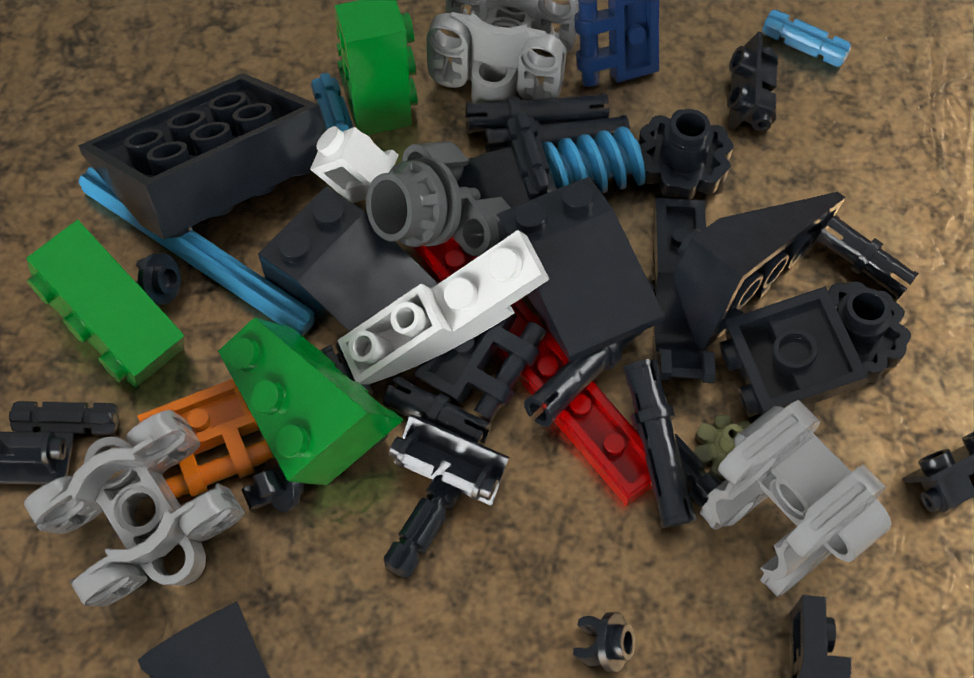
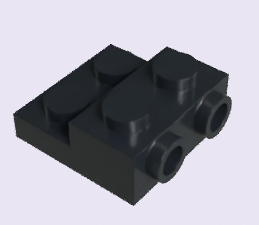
M826 286L725 320L726 340L719 342V346L727 369L730 372L739 369L745 385L738 387V392L748 417L757 414L761 417L773 406L786 408L797 400L801 401L812 412L816 402L867 385L868 375Z

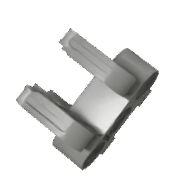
M446 0V13L438 14L432 19L426 37L429 75L440 85L450 88L462 87L467 83V80L472 81L473 103L507 101L508 96H516L517 92L523 100L558 98L564 81L566 54L573 49L577 37L574 28V15L578 13V0H568L570 2L568 5H560L551 0ZM465 5H472L470 14H467V9L464 8ZM553 23L561 24L559 33L554 32ZM440 29L453 31L461 38L447 36ZM542 49L554 57H544L538 55L533 50ZM446 57H453L452 65ZM537 76L545 77L543 84L538 83Z
M799 400L791 403L786 408L773 406L735 436V448L718 467V471L726 480L708 494V501L700 510V514L709 523L711 528L717 530L723 526H733L769 497L797 526L774 545L777 555L761 567L764 574L760 581L777 598L791 589L831 554H834L843 561L851 562L891 528L890 517L883 505L877 500L886 486L865 465H861L851 472L814 434L821 421Z
M171 410L159 412L136 425L127 434V441L118 437H104L97 440L89 447L84 457V464L73 476H64L47 483L29 495L23 503L40 531L56 534H65L80 528L104 511L126 549H106L105 552L108 556L89 567L77 578L70 580L72 587L84 606H107L124 598L147 581L148 577L146 574L153 581L164 585L185 586L194 582L202 575L206 566V554L201 541H206L224 532L245 515L231 490L218 483L213 490L200 495L181 507L162 474L168 468L193 454L200 447L201 443L187 420ZM124 470L119 476L110 479L115 473ZM151 497L156 505V513L147 525L140 527L134 517L135 508L142 499ZM179 543L186 554L185 564L178 573L170 575L163 565V557Z

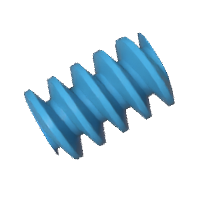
M618 127L614 131L613 136L609 131H599L594 140L590 135L582 134L577 138L576 145L571 139L562 138L558 143L557 149L551 142L542 143L550 167L548 174H552L556 189L590 177L592 181H595L602 194L607 193L608 178H613L617 187L623 190L626 188L627 174H632L638 186H643L645 183V166L641 148L637 139L634 138L627 127Z

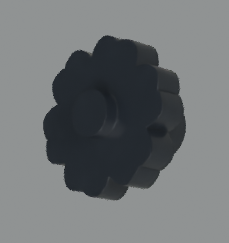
M681 109L675 111L670 119L662 115H656L650 120L649 124L641 128L638 143L644 160L645 183H659V190L663 196L690 200L695 196L697 190L702 193L712 194L718 189L719 185L727 180L731 168L729 160L734 148L733 143L728 138L726 129L720 125H711L708 117L702 112L694 109Z
M850 282L847 285L835 283L828 292L868 375L867 382L878 381L886 368L897 367L906 354L911 333L905 326L900 324L905 311L885 291L866 288L860 282Z

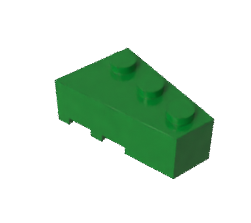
M357 0L335 5L337 38L340 39V43L337 44L338 57L342 56V60L337 61V67L354 127L366 135L412 126L411 106L418 105V97L412 77L409 78V76L416 75L413 51L411 46H407V43L415 41L409 12L400 13L396 0Z
M78 219L26 257L31 277L27 279L30 287L47 305L50 304L63 317L62 320L80 342L85 343L88 341L101 354L98 358L100 363L116 381L120 382L125 378L136 389L184 349L185 335Z
M254 317L218 350L286 479L290 482L327 486L403 421L393 410L386 409L368 394L369 391L359 382L352 381L336 368V363L291 327Z

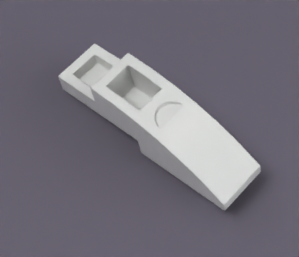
M517 230L433 288L422 283L338 339V343L355 381L368 385L438 357L492 328L514 314L511 307L513 303L550 279L528 237Z

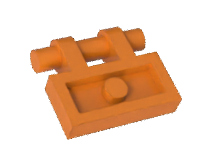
M233 379L137 415L141 423L152 415L171 410L187 420L201 443L200 447L193 454L179 462L182 473L165 479L176 498L188 493L193 498L208 492V485L238 474L239 479L255 473L253 467L273 458L266 440L247 447L244 446L241 437L260 429ZM224 443L226 444L229 454L198 466L195 458L196 454Z

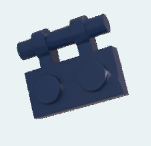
M578 0V13L574 15L575 32L580 34V49L576 52V67L581 71V81L584 86L598 85L600 82V71L610 69V75L616 82L659 71V0H608V8L598 11L597 0ZM609 31V46L599 48L598 34Z

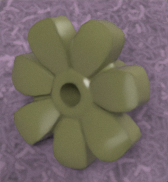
M718 415L715 418L714 427L708 423H703L696 432L695 437L697 441L703 445L697 446L694 453L705 463V466L713 463L711 471L720 481L726 479L718 471V467L735 448V436L751 424L749 421L745 420L737 425L733 424V420L729 415Z

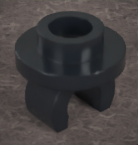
M162 253L151 254L146 258L138 260L136 266L139 268L138 281L135 282L156 304H168L173 301L181 286V273L176 261L171 256Z
M271 458L266 462L264 472L252 477L254 484L241 489L249 509H256L272 503L280 512H287L298 506L304 484L288 481L276 458Z
M607 612L601 620L594 616H584L578 619V626L586 633L597 634L595 643L589 648H574L573 655L588 666L601 665L608 672L621 671L626 660L632 658L635 650V634L632 626L626 623L624 616L619 612Z

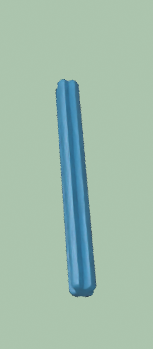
M89 167L86 173L80 176L78 182L85 194L278 324L291 327L302 336L306 335L309 329L313 327L316 319L312 309L195 231L190 230L183 236L164 240L140 225L93 167Z

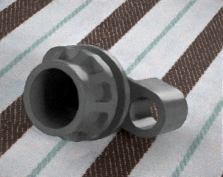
M450 141L410 145L404 151L401 163L393 166L388 173L379 174L373 179L366 196V209L370 224L381 238L387 241H399L406 246L419 247L441 245L453 236L463 250L472 256H480L499 243L496 214L511 207L502 197L479 200L480 192L478 189L458 186L457 181L462 175L463 166H467L470 160Z

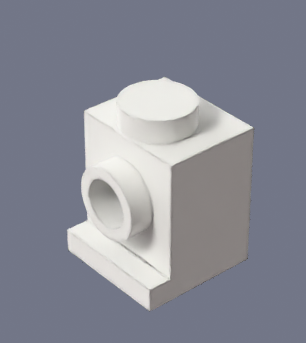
M333 126L326 130L319 138L316 145L318 152L310 170L345 199L355 203L366 199L368 188L376 176L388 173L395 166L398 154L393 149L383 152L373 143L369 136L360 132L356 127L342 132L336 126Z

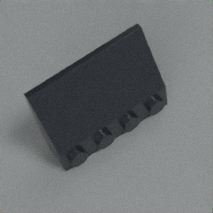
M242 73L78 146L83 157L140 225L165 240L187 234L193 225L210 217L222 216L231 212L236 204L252 196L268 194L275 189L277 184L293 176H302L312 172L310 169L318 152L316 145L319 138L325 132L319 104Z

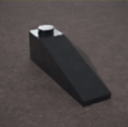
M839 192L829 193L722 217L702 231L698 228L692 230L678 249V254L682 258L673 275V279L695 344L704 350L725 333V320L742 315L743 312L740 308L753 295L760 299L770 289L773 281L779 276L784 267L791 268L817 242V237L823 228L825 230L829 228L827 223L837 214L846 197Z

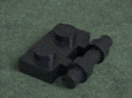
M514 312V314L478 336L438 357L422 363L414 375L423 383L451 397L461 405L473 387L484 394L473 411L492 422L502 405L507 407L515 395L512 388L527 365L533 366L540 355V351L537 348L547 334V331L538 324L529 321L520 337L510 333L509 330L517 319V315ZM500 348L509 354L493 378L483 371L497 349Z

